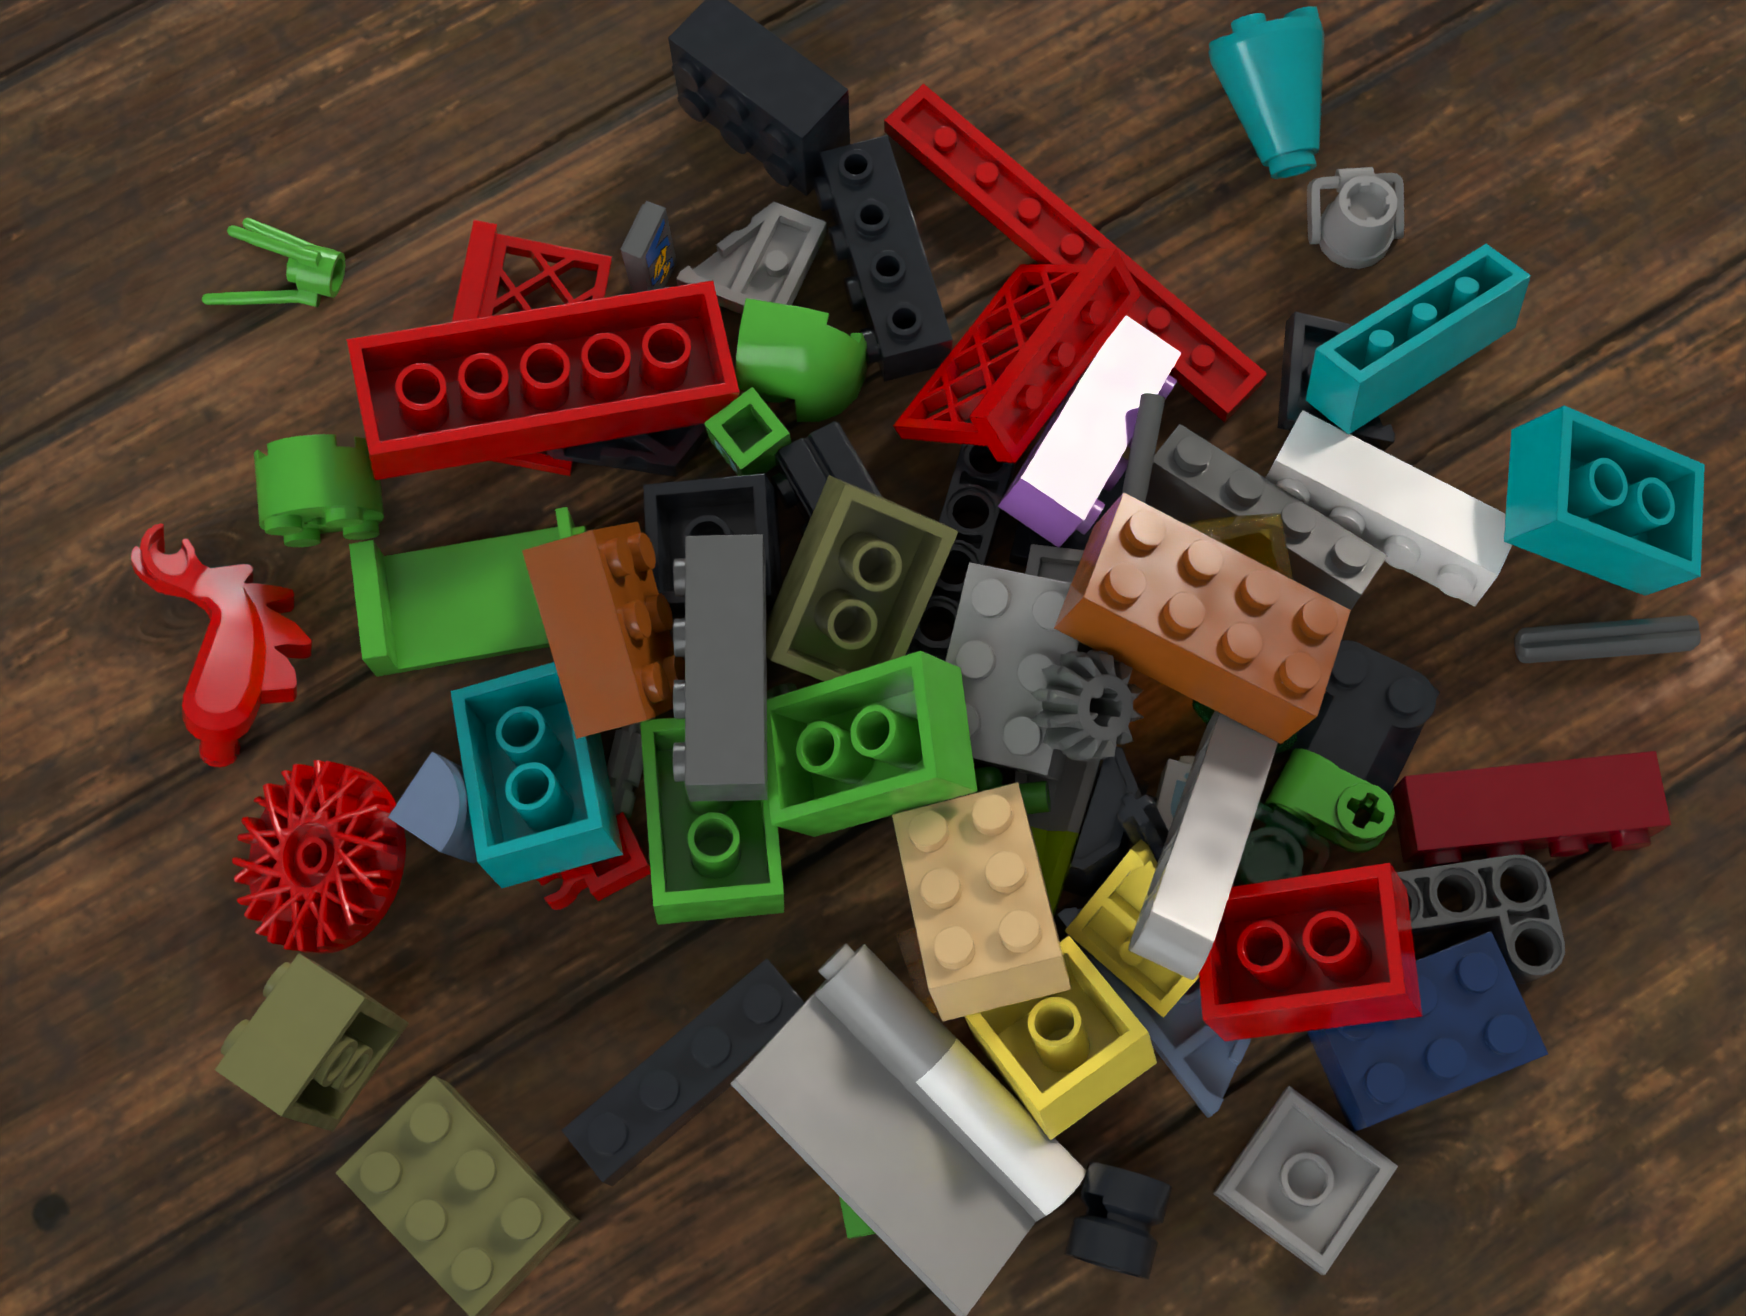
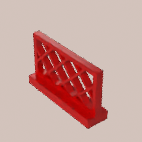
M473 220L452 322L494 316V314L513 303L516 304L520 311L531 310V307L523 297L548 282L564 304L605 298L612 256L498 234L497 224ZM506 254L531 258L541 273L515 287L503 270ZM547 262L556 264L550 267ZM573 267L597 272L595 286L575 299L558 278V276ZM501 284L507 293L497 298ZM542 453L491 460L492 462L570 476L573 464L572 461L554 459L550 455Z
M1098 248L1086 264H1019L895 422L893 427L901 439L988 446L997 462L1016 463L1141 295L1116 248ZM1029 285H1041L1035 288L1034 290L1022 295L1029 287ZM1047 303H1050V305H1048L1047 307L1029 315L1028 317L1024 319L1021 318L1022 316L1036 310L1037 308ZM1012 322V325L991 335L994 331ZM1018 343L1017 347L990 360V357ZM980 363L981 366H979V367H977V368H975V369H973V370H971V371H969V372H967V373H965L964 375H962V376L959 377V375H960L963 371H965V370H967V369H969V368L975 366L976 364ZM983 385H986L985 389L967 397L966 399L960 402L958 401V398L978 389ZM948 404V408L927 418L930 413ZM970 418V420L972 421V423H967V422H963V421H965L966 419Z

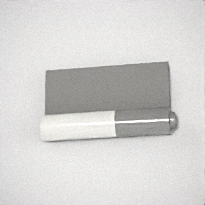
M844 944L818 970L826 980L730 1084L956 1316H967L1035 1222L1057 1209L1075 1191L1085 1177L1086 1170L1055 1138L1050 1141L1023 1105L865 944L855 951L847 944Z

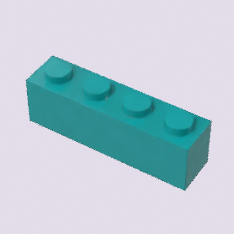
M1488 244L1481 246L1317 347L1306 401L1349 435L1516 328L1531 275Z

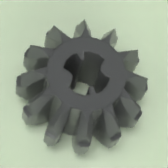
M1089 650L1088 653L1070 651L1066 654H1061L1059 666L1050 665L1042 669L1047 687L1046 689L1041 688L1031 693L1038 701L1042 702V710L1031 721L1035 722L1039 727L1047 728L1043 743L1048 744L1052 749L1062 750V753L1067 755L1069 759L1086 761L1087 758L1106 759L1114 757L1116 744L1125 745V743L1134 742L1128 725L1130 722L1144 718L1136 709H1133V701L1144 690L1137 687L1136 684L1128 683L1132 667L1126 666L1123 662H1115L1113 655H1108L1107 652Z

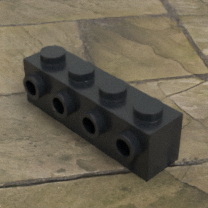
M885 135L820 152L822 175L813 177L815 193L821 211L831 209L835 221V226L828 227L829 237L836 260L846 259L851 276L844 278V284L852 312L862 310L867 328L860 329V333L863 334L867 343L868 364L878 362L884 382L938 368L952 351L953 339L888 136Z

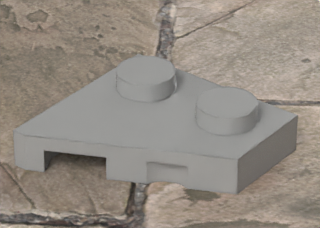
M772 202L752 217L751 223L746 228L732 232L716 244L717 252L692 270L688 265L681 270L676 279L677 284L681 286L713 280L719 306L739 314H743L746 298L792 305L825 239L827 222Z

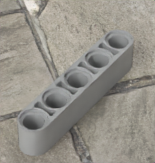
M1214 711L1196 752L1132 934L1129 951L1190 980L1196 978L1216 938L1278 742Z

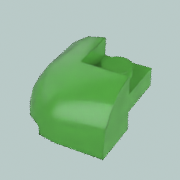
M746 298L736 353L735 375L739 390L746 392L753 387L764 401L773 403L784 402L787 398L794 399L797 422H821L842 413L858 397L867 372V343L862 333H851V336H849L847 333L827 325L829 313Z

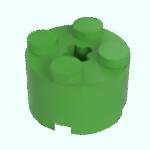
M333 434L303 435L267 443V456L257 449L254 452L260 528L269 535H283L284 545L288 547L318 545L321 543L320 534L343 531V537L350 540H364L379 536V523L384 520L381 480L375 481L366 438L354 436L355 448L337 446L336 435Z

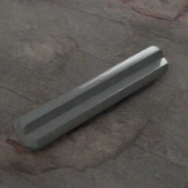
M1685 615L1525 627L1515 634L1514 646L1518 661L1522 663H1537L1691 651L1700 644L1701 633L1697 618Z

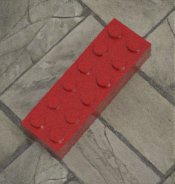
M713 280L346 339L375 481L704 424L737 399L740 393Z

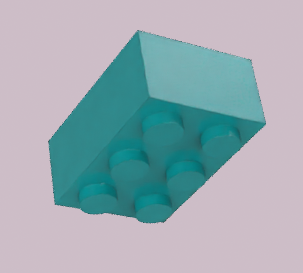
M1563 405L1511 430L1504 542L1644 596L1701 577L1705 464Z
M554 662L451 691L477 862L501 888L623 855L601 734L596 733L576 739Z

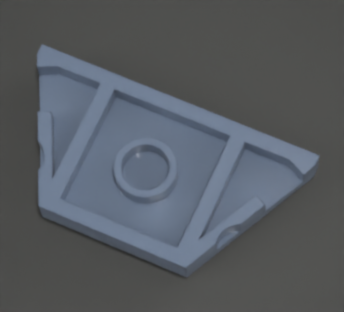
M1072 907L1064 909L1057 914L1055 919L1065 931L1083 908L1077 909ZM1073 939L1147 1029L1153 1048L1204 1115L1209 1118L1220 1109L1224 1100L1222 1098L1237 1066L1244 1057L1251 1038L1225 1042L1203 1021L1199 978L1163 1018Z

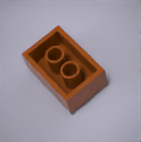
M632 522L594 529L522 550L576 739L646 721L673 709L674 680H685V661L683 657H675L674 645L669 631L673 626L672 611L666 597L658 593L652 572L656 563L654 548L649 537L645 533H641L639 523Z

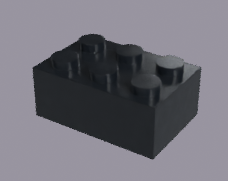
M705 0L668 37L673 63L672 71L675 74L678 91L677 100L682 109L694 120L702 122L705 119L720 130L726 143L738 153L745 154L749 152L761 161L767 173L777 183L785 187L791 184L808 196L814 189L813 177L822 175L820 152L850 145L848 89L728 0Z

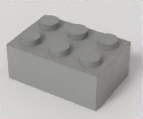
M969 562L946 662L961 668L974 762L1061 781L1067 755H1064L1062 750L1052 749L1048 744L1043 743L1047 728L1039 727L1035 722L1031 721L1042 710V702L1038 701L1031 693L1041 688L1046 689L1047 682L1042 669L1050 665L1059 666L1061 654H1066L1070 651L1088 653L1089 650H1092L1091 647L1054 629L1071 583Z

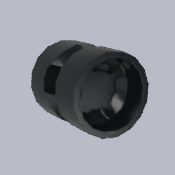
M1089 1162L1079 1197L1087 1207L1084 1215L1073 1219L1065 1255L1116 1272L1149 1279L1158 1245L1150 1231L1152 1226L1162 1224L1164 1221L1172 1186L1129 1170Z

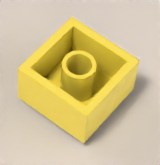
M1070 936L1063 939L1060 945L1071 990L965 1016L978 1046L1050 1141L1157 1063L1147 1029Z

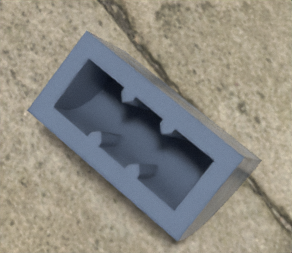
M431 752L388 818L439 852L475 864L477 858L463 768Z

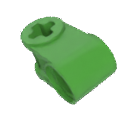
M1297 748L1292 750L1264 803L1267 810L1280 820L1294 827L1310 831L1353 853L1368 852L1376 848L1392 825L1395 815L1391 798L1379 786L1340 769L1333 762L1319 754ZM1359 808L1370 813L1368 823L1364 829L1352 824Z

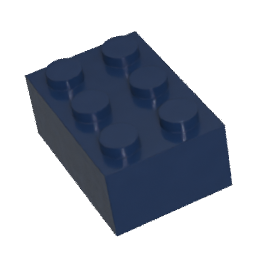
M1491 931L1416 961L1422 1017L1307 1031L1351 1132L1369 1127L1548 1055V1051Z

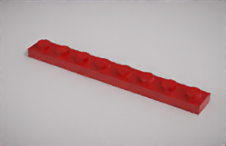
M924 83L884 119V132L1038 264H1086L1098 248H1116L1141 292L1140 297L1126 315L1181 352L1169 375L1175 378L1182 387L1223 422H1226L1264 383L1267 373Z

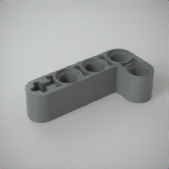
M1508 855L1397 872L1407 888L1413 937L1483 926L1484 934L1492 932L1516 984H1527L1553 972L1562 963L1565 955V941L1547 872L1537 860L1526 855ZM1502 875L1514 877L1521 883L1524 890L1522 903L1511 901L1503 894L1500 887ZM1439 884L1449 885L1459 892L1462 898V910L1460 913L1451 912L1440 904L1437 897ZM1517 937H1525L1535 944L1539 952L1537 966L1527 965L1518 957L1515 951Z

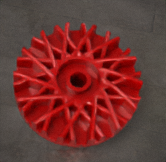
M313 760L314 766L293 764L292 771H282L281 774L287 782L286 784L267 783L263 785L265 797L258 796L254 799L255 803L265 807L263 814L260 818L243 817L241 822L249 832L241 833L237 836L238 841L251 844L249 859L234 857L232 863L244 868L234 876V881L250 886L251 894L237 898V902L240 905L248 906L244 916L247 919L262 922L254 931L255 933L267 936L269 943L284 945L283 949L326 954L344 950L356 944L373 931L386 915L395 899L402 880L406 857V838L404 828L388 818L396 806V802L389 790L379 779L353 766L327 760L325 762Z

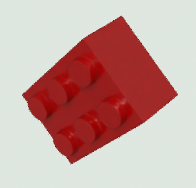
M1391 863L1232 887L1213 946L1199 972L1203 1021L1226 1042L1422 1017L1407 888Z

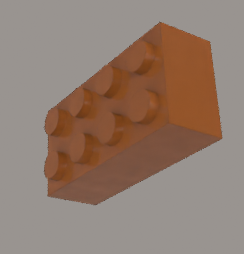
M1123 493L1094 525L1054 629L1097 651H1104L1108 655H1113V659L1123 662L1138 672L1281 744L1318 716L1351 610L1144 502Z

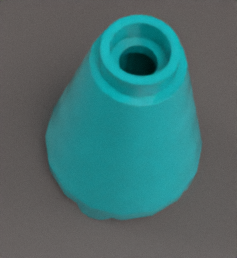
M1313 6L1303 7L1285 14L1281 19L1266 21L1264 13L1249 14L1235 19L1231 22L1232 34L1219 37L1209 43L1210 50L1208 53L1211 65L1262 165L1269 167L1271 178L1281 179L1306 173L1317 166L1315 154L1319 152L1324 30L1319 18L1318 9Z

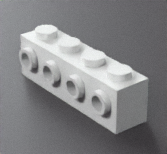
M1303 410L1266 476V479L1388 555L1385 561L1389 565L1405 570L1438 587L1445 594L1459 598L1474 607L1498 577L1512 547L1511 544L1504 542L1505 513L1350 434L1348 435L1343 430Z

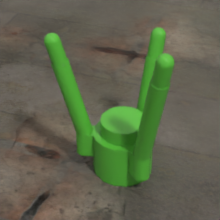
M245 218L242 224L246 229L231 225L227 229L229 236L289 257L286 269L287 280L296 283L298 290L207 293L203 295L202 302L206 305L301 303L319 307L321 295L334 298L340 291L345 273V256L342 252L314 245L265 223Z

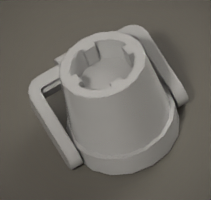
M1373 167L1337 169L1335 176L1320 177L1310 181L1307 186L1309 244H1319L1322 252L1332 262L1345 268L1361 269L1373 266L1383 259L1393 239H1402L1404 236V183L1401 176L1397 173L1375 174ZM1336 188L1339 194L1326 207L1321 216L1320 189Z

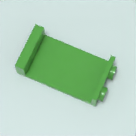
M568 507L555 509L558 527L388 556L383 555L374 540L349 544L362 660L375 676L379 677L550 647L522 550L587 532L585 526L575 527Z

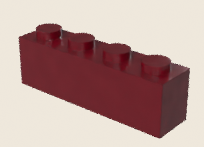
M1656 751L1404 776L1391 792L1403 863L1424 861L1425 868L1463 863L1462 857L1486 855V858L1489 859L1508 855H1526L1525 850L1545 848L1549 849L1550 857H1568L1588 852V844L1611 842L1613 851L1635 850L1650 846L1652 844L1650 838L1671 825Z

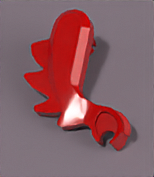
M156 524L145 532L141 539L140 548L137 546L133 548L131 564L135 574L156 592L186 598L204 609L210 618L209 626L183 694L182 714L186 729L195 738L200 740L199 754L204 763L213 767H226L237 760L235 754H240L239 738L246 734L252 726L261 704L294 702L297 697L296 673L287 658H309L311 656L312 640L294 621L279 614L291 612L294 609L295 594L292 589L253 583V567L250 564L209 568L201 564L195 555V548L188 539L182 540L179 552L171 555L164 554V524Z

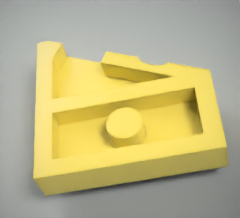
M1141 839L1130 849L1066 928L1065 932L1164 1018L1199 978V973L1194 980H1190L1128 950L1157 866V861L1149 845Z

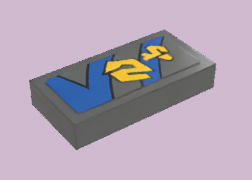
M648 201L642 204L621 247L632 293L665 288L677 264L666 208Z

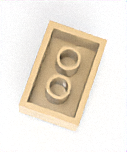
M1018 782L892 814L927 985L942 1022L1071 990L1030 821Z

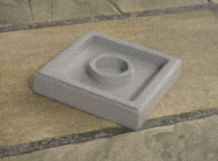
M1288 1086L1284 1089L1213 1194L1320 1275H1325L1398 1165L1292 1087Z

